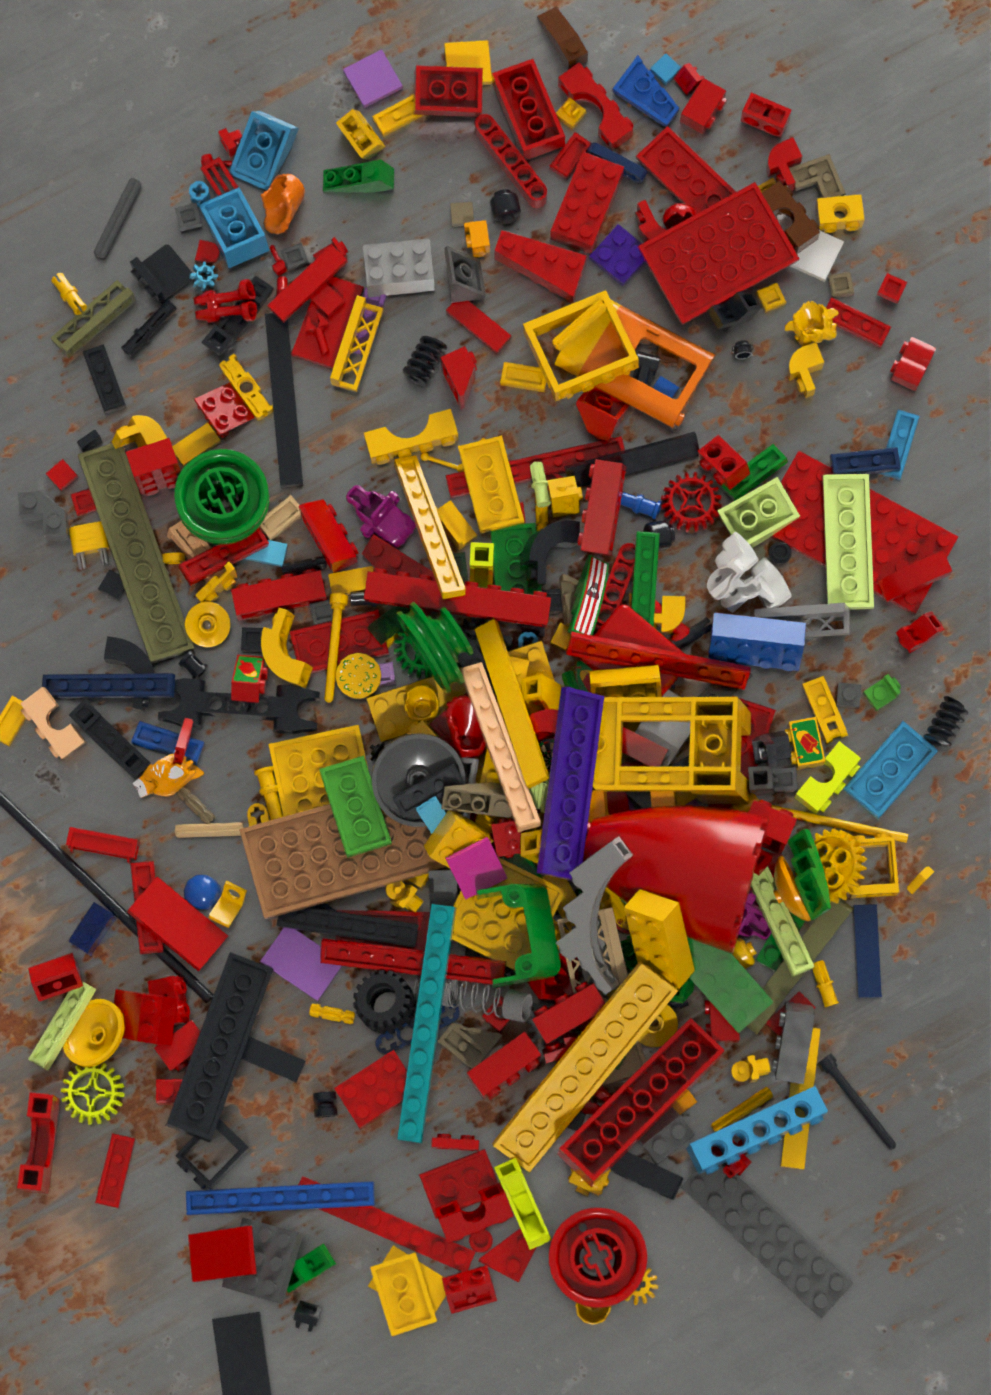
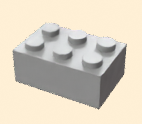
M430 238L363 245L368 297H378L384 294L387 296L435 291Z

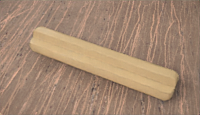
M241 822L181 824L175 826V836L177 838L241 836L239 829L244 828Z

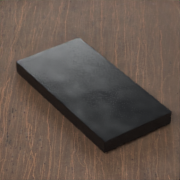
M260 1312L212 1319L222 1395H272Z

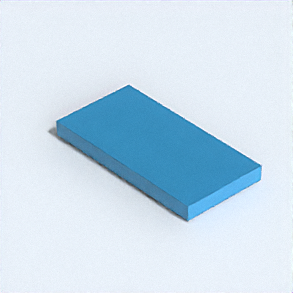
M902 721L843 790L878 820L938 750L907 723Z

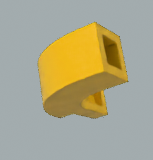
M279 608L272 619V629L263 627L261 636L263 657L268 667L278 677L292 685L306 688L313 667L290 657L287 650V638L295 615L286 609Z

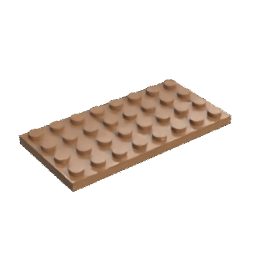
M330 804L239 829L264 920L425 875L429 871L443 870L445 866L430 858L424 847V844L431 836L427 826L412 827L401 824L390 818L382 809L381 811L392 844L349 858L346 857Z

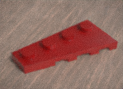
M374 534L361 553L375 568L385 569L388 574L396 575V571L410 573L411 578L418 579L419 575H428L433 577V581H436L433 571ZM422 610L426 617L432 613V611Z

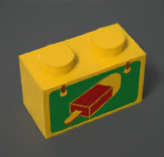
M816 717L790 721L787 729H784V731L788 734L789 742L791 743V765H795L797 770L823 766L825 757Z

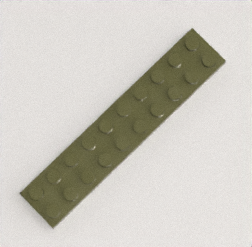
M109 444L78 454L83 474L151 664L190 652L191 650L194 651L193 643L185 631V620L162 560V555L124 448L115 449L113 444Z

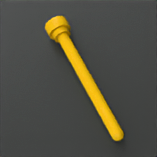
M339 593L330 594L329 601L331 609H333L324 696L327 703H331L334 699L342 610H345V606L348 605V595Z

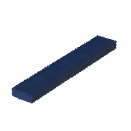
M45 674L42 678V687H46L54 699L174 698L175 674Z

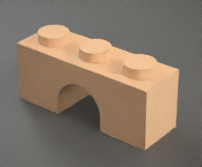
M46 687L40 688L20 703L23 707L21 712L28 721L31 719L37 725L35 731L42 739L46 738L51 745L48 748L56 758L60 756L61 759H65L87 743L73 724H69L62 730H56L51 726L49 716L59 705Z

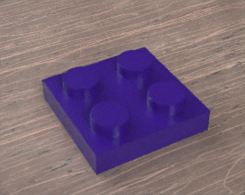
M619 224L589 256L593 263L621 286H624L645 263L638 250V246L642 243Z

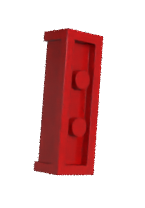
M69 827L66 846H68L71 853H74L76 849L127 859V863L130 864L131 860L137 861L140 842L137 839Z

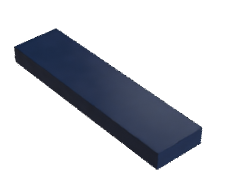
M877 904L853 905L858 999L881 998Z

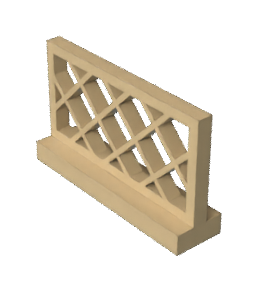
M611 907L599 910L598 915L602 925L598 930V938L606 942L607 948L602 956L604 958L608 952L610 961L605 958L604 961L611 965V972L620 983L615 987L617 990L628 975L613 908ZM567 917L557 919L561 938L567 935L563 927V923L570 922ZM602 929L604 933V938L599 935ZM566 958L574 993L576 992V983L581 984L574 976L576 969L580 965V960H572L577 963L573 969L572 962ZM589 975V977L587 978V980H586L587 983L589 982L590 978L592 977L591 975ZM601 996V997L603 998L604 1002L606 1003V1002L608 1001V999H606V998H604L603 996Z

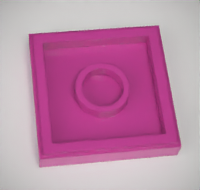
M488 837L445 858L465 899L476 895L477 890L488 889L507 879Z

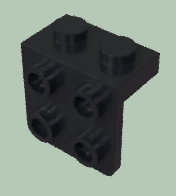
M168 244L161 247L143 262L138 257L130 261L132 267L130 272L138 282L141 280L146 286L144 287L146 293L151 298L155 297L159 303H162L192 280L189 278L192 273L191 270Z

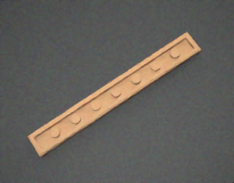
M482 662L460 668L465 680L464 685L518 832L541 826L540 818L529 788L525 784L516 753Z

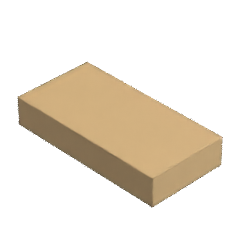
M290 495L266 515L259 527L269 540L273 541L301 518L299 504Z

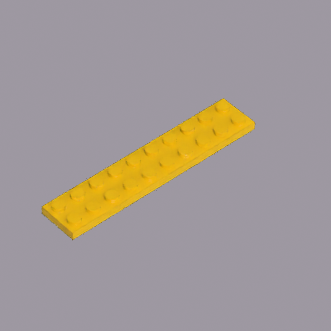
M640 961L492 1142L493 1146L510 1159L516 1158L518 1164L530 1173L678 992L677 988Z

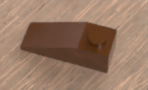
M557 6L537 16L567 71L579 62L581 65L587 63L588 51L577 32Z

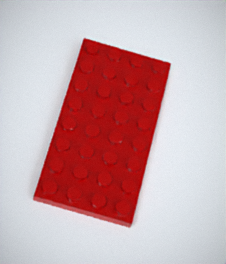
M798 451L781 484L800 517L772 535L771 538L788 544L791 549L826 567L822 477L823 475H832L831 467ZM869 488L874 594L884 599L877 581L940 551H944L946 557H948L959 536ZM933 582L927 587L890 602L916 615Z

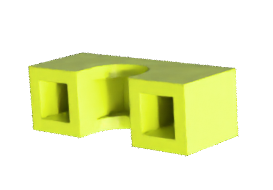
M839 741L827 755L824 763L832 771V780L827 783H820L810 776L794 798L814 814H817L820 810L824 813L832 803L829 798L834 792L838 795L846 786V783L843 781L847 776L853 777L861 766L858 763L861 758Z

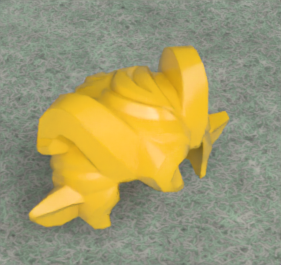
M812 300L811 302L807 301L792 316L793 320L785 325V331H794L796 334L794 338L798 340L801 347L812 342L821 343L824 339L832 340L836 338L837 324L832 323V319L839 313L835 309H826L823 304L814 303Z

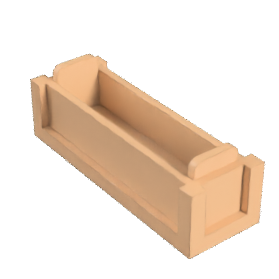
M182 521L168 530L167 537L169 539L172 538L179 549L185 553L188 560L211 548L207 542L191 534ZM223 569V570H221V571H219V572H217V573H215V574H213V575H211V576L205 578V579H204L205 582H206L205 585H206L214 576H217V577H218L219 575H221L224 571H226V569Z

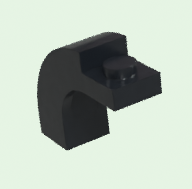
M557 521L540 529L529 538L523 548L520 565L528 566L526 571L528 588L537 589L546 584V559L552 547L572 548L578 545L580 521Z
M107 636L104 660L107 664L125 666L132 670L134 674L155 673L149 658L137 645L122 638ZM134 698V712L144 714L145 707L149 708L150 698Z

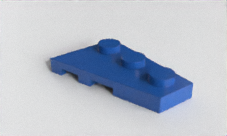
M637 55L612 88V92L666 128L679 112V107L667 91L660 86L653 73L642 63V59Z

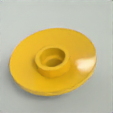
M201 602L193 606L187 613L185 631L190 640L201 647H214L222 643L228 636L230 618L226 610L219 604ZM204 621L210 623L209 629L203 628L202 624Z
M668 1004L656 1017L659 1021L658 1025H650L638 1039L641 1044L648 1047H661L677 1032L678 1019L676 1013Z

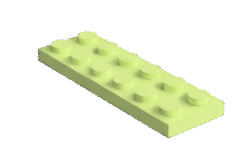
M869 474L823 475L827 604L845 603L849 610L873 609L874 591Z

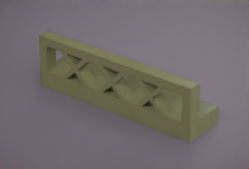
M116 280L94 299L84 312L82 310V314L76 315L55 333L51 340L68 358L72 357L136 301L134 293ZM119 288L121 293L110 301L111 293ZM97 305H106L94 315V308ZM81 319L89 320L77 330V323ZM64 334H73L64 343L58 340Z

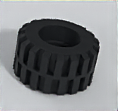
M379 970V974L375 972L370 973L371 977L367 979L365 976L361 979L364 983L362 985L358 984L356 986L358 993L353 994V998L356 1000V1002H353V1007L356 1009L357 1016L374 1032L378 1031L380 1034H385L388 1031L390 1034H393L396 1028L401 1031L404 1029L402 1025L404 1023L409 1024L411 1022L409 1017L415 1014L413 1007H416V1001L414 1000L412 988L399 974L396 975L393 971H389L388 974L385 970ZM386 992L396 994L395 1003L389 1010L385 1012L374 1011V1003L381 994Z

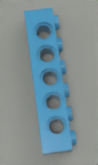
M816 1086L701 1138L689 1144L686 1150L698 1174L706 1172L708 1175L719 1170L718 1165L724 1162L730 1165L740 1160V1155L746 1152L752 1155L762 1149L761 1145L767 1142L769 1145H773L781 1141L782 1135L789 1133L792 1136L803 1130L802 1126L808 1123L814 1126L824 1120L823 1116L828 1110ZM795 1108L802 1109L805 1117H798L795 1114ZM774 1118H781L784 1122V1127L776 1126ZM753 1128H760L763 1131V1137H757L753 1133ZM732 1137L740 1138L743 1146H735L732 1142ZM711 1147H718L722 1152V1156H714L711 1152Z

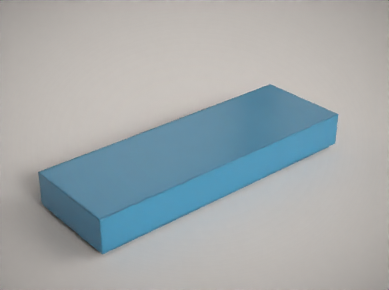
M902 410L897 411L886 448H898L901 469L896 472L878 474L897 480L901 479L919 420L918 415Z

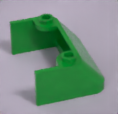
M511 884L477 890V900L502 895L506 906L510 908H524L531 947L530 954L521 955L516 960V975L493 979L492 988L556 976L560 971L561 962L547 889L541 884Z

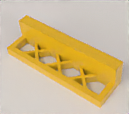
M356 297L330 376L331 385L354 392L358 391L384 311L382 307L366 303V298ZM365 309L377 313L375 320L367 324L363 318ZM366 329L369 339L359 344L356 338L357 333ZM360 350L363 356L362 361L353 365L350 355ZM353 370L356 376L354 385L342 382L344 374Z

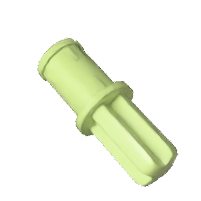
M533 462L530 465L533 481L531 487L535 492L536 505L538 507H547L551 505L544 466L542 462Z

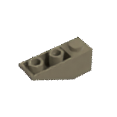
M488 782L445 786L441 809L511 818L512 814L500 783Z

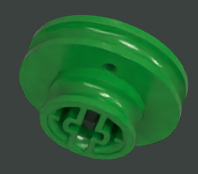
M211 450L193 458L180 472L174 493L176 508L183 525L195 537L212 544H232L249 537L261 526L269 509V490L263 471L250 457L234 450ZM216 490H221L226 502L229 504L230 513H226L220 498L217 497ZM236 494L238 496L239 502H241L239 506L237 504ZM208 498H209V502H210V506H211L212 512H210V510H209V506H208V502H207V501H208Z
M412 602L409 604L410 611L403 614L401 611H398L395 615L415 653L440 688L447 694L451 691L450 685L453 682H457L459 685L465 682L457 666V663H459L458 656L463 652L469 656L472 655V647L453 616L444 606L440 608V616L437 619H432L430 616L426 617L419 606Z

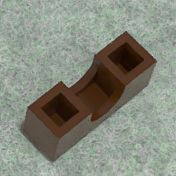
M778 181L762 193L775 217L777 215H786L792 220L793 224L784 233L797 254L818 240L820 234L818 224L815 220L808 218L804 206L793 199V194L787 185L783 186Z

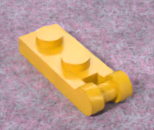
M824 676L803 683L802 688L817 719L824 742L828 744L833 742L834 738L848 736ZM834 722L836 728L829 730L827 724Z

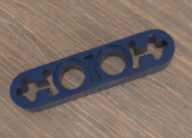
M442 1006L441 1015L445 1013L446 1006ZM458 1006L456 1008L449 1007L450 1010H456L453 1013L454 1018L450 1019L448 1016L442 1018L441 1020L444 1023L439 1025V1030L458 1020L460 1015ZM415 1018L411 1019L409 1024L404 1023L402 1026L404 1028L410 1027L413 1030ZM396 1028L394 1030L398 1040L402 1043L401 1045L397 1046L395 1041L390 1044V1050H386L385 1047L380 1048L383 1038H386L387 1041L394 1039V1036L388 1031L378 1036L375 1045L379 1053L386 1055L392 1050L396 1052L411 1045L412 1039H402L401 1031Z

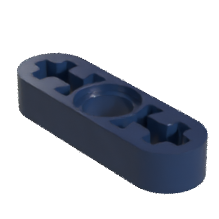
M592 142L586 153L624 166V177L636 183H642L648 173L642 166L598 143Z

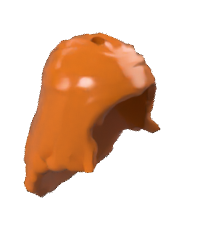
M292 174L277 175L269 189L260 195L263 207L266 209V216L263 222L266 231L278 235L284 233L298 211V207L304 199L305 189L302 182Z

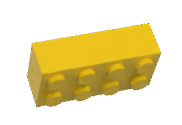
M639 889L624 906L637 962H643L674 987L680 989L695 969L679 903Z

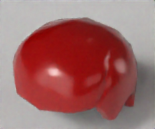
M673 204L665 210L662 221L668 230L670 227H674L694 216L696 212L688 204Z

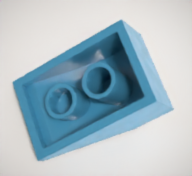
M251 111L229 173L257 187L268 190L284 164L299 128L262 111Z
M240 187L199 204L200 210L228 268L269 251L266 236Z

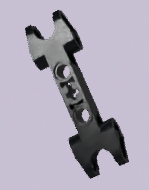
M182 678L175 680L174 693L178 694L181 699L179 706L175 710L158 712L159 721L182 727L184 719L188 718L193 720L192 728L202 727L203 716L274 721L273 732L295 735L316 732L318 730L316 722L300 718L297 712L303 703L320 701V692L296 685H277L276 697L260 695L259 703L231 700V693L205 692L206 681ZM220 700L222 706L219 709L214 710L210 708L213 701ZM238 702H242L244 706L240 708V711H237L235 707L238 706ZM261 703L268 705V709L263 713L256 711V707Z

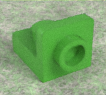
M887 674L882 680L865 690L863 694L877 712L899 697L901 686L895 677L891 678Z

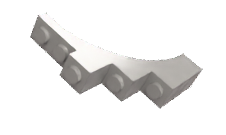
M620 837L608 843L570 872L573 883L576 887L581 888L583 893L563 907L567 919L574 923L576 928L556 942L560 953L568 958L569 961L578 957L581 967L589 972L594 979L595 986L600 991H603L605 995L620 983L606 966L601 953L598 938L599 906L606 886L614 873L633 856Z

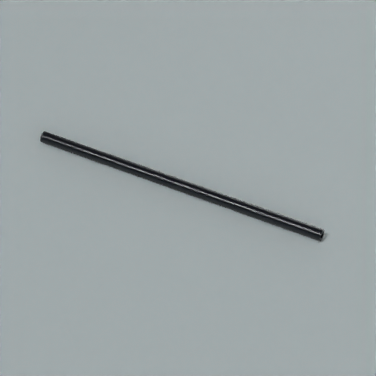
M0 790V806L138 937L136 919L127 913L108 892ZM164 946L163 952L154 953L177 976L183 977L186 985L205 1003H208L213 998L214 994Z

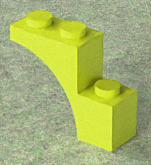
M516 1158L494 1167L529 1249L531 1250L551 1241L552 1239Z

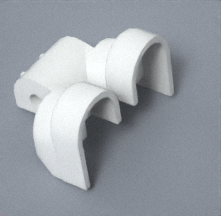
M734 532L722 543L723 551L715 559L718 569L710 575L707 589L715 600H721V605L733 613L748 599L756 596L760 598L764 608H778L792 597L786 581L779 570L766 558L759 561L753 548L740 534ZM751 568L752 576L742 580L740 578L742 574Z

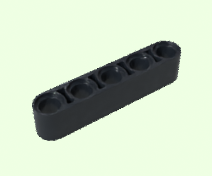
M629 1152L610 1169V1172L671 1200L675 1199L684 1179Z

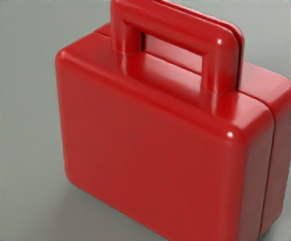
M655 600L654 613L662 614V605ZM625 604L618 606L593 635L685 654ZM681 622L672 631L674 635L670 639L674 642L681 640L689 634L690 629ZM578 657L579 661L585 663L593 671L630 668ZM660 673L662 696L679 677Z

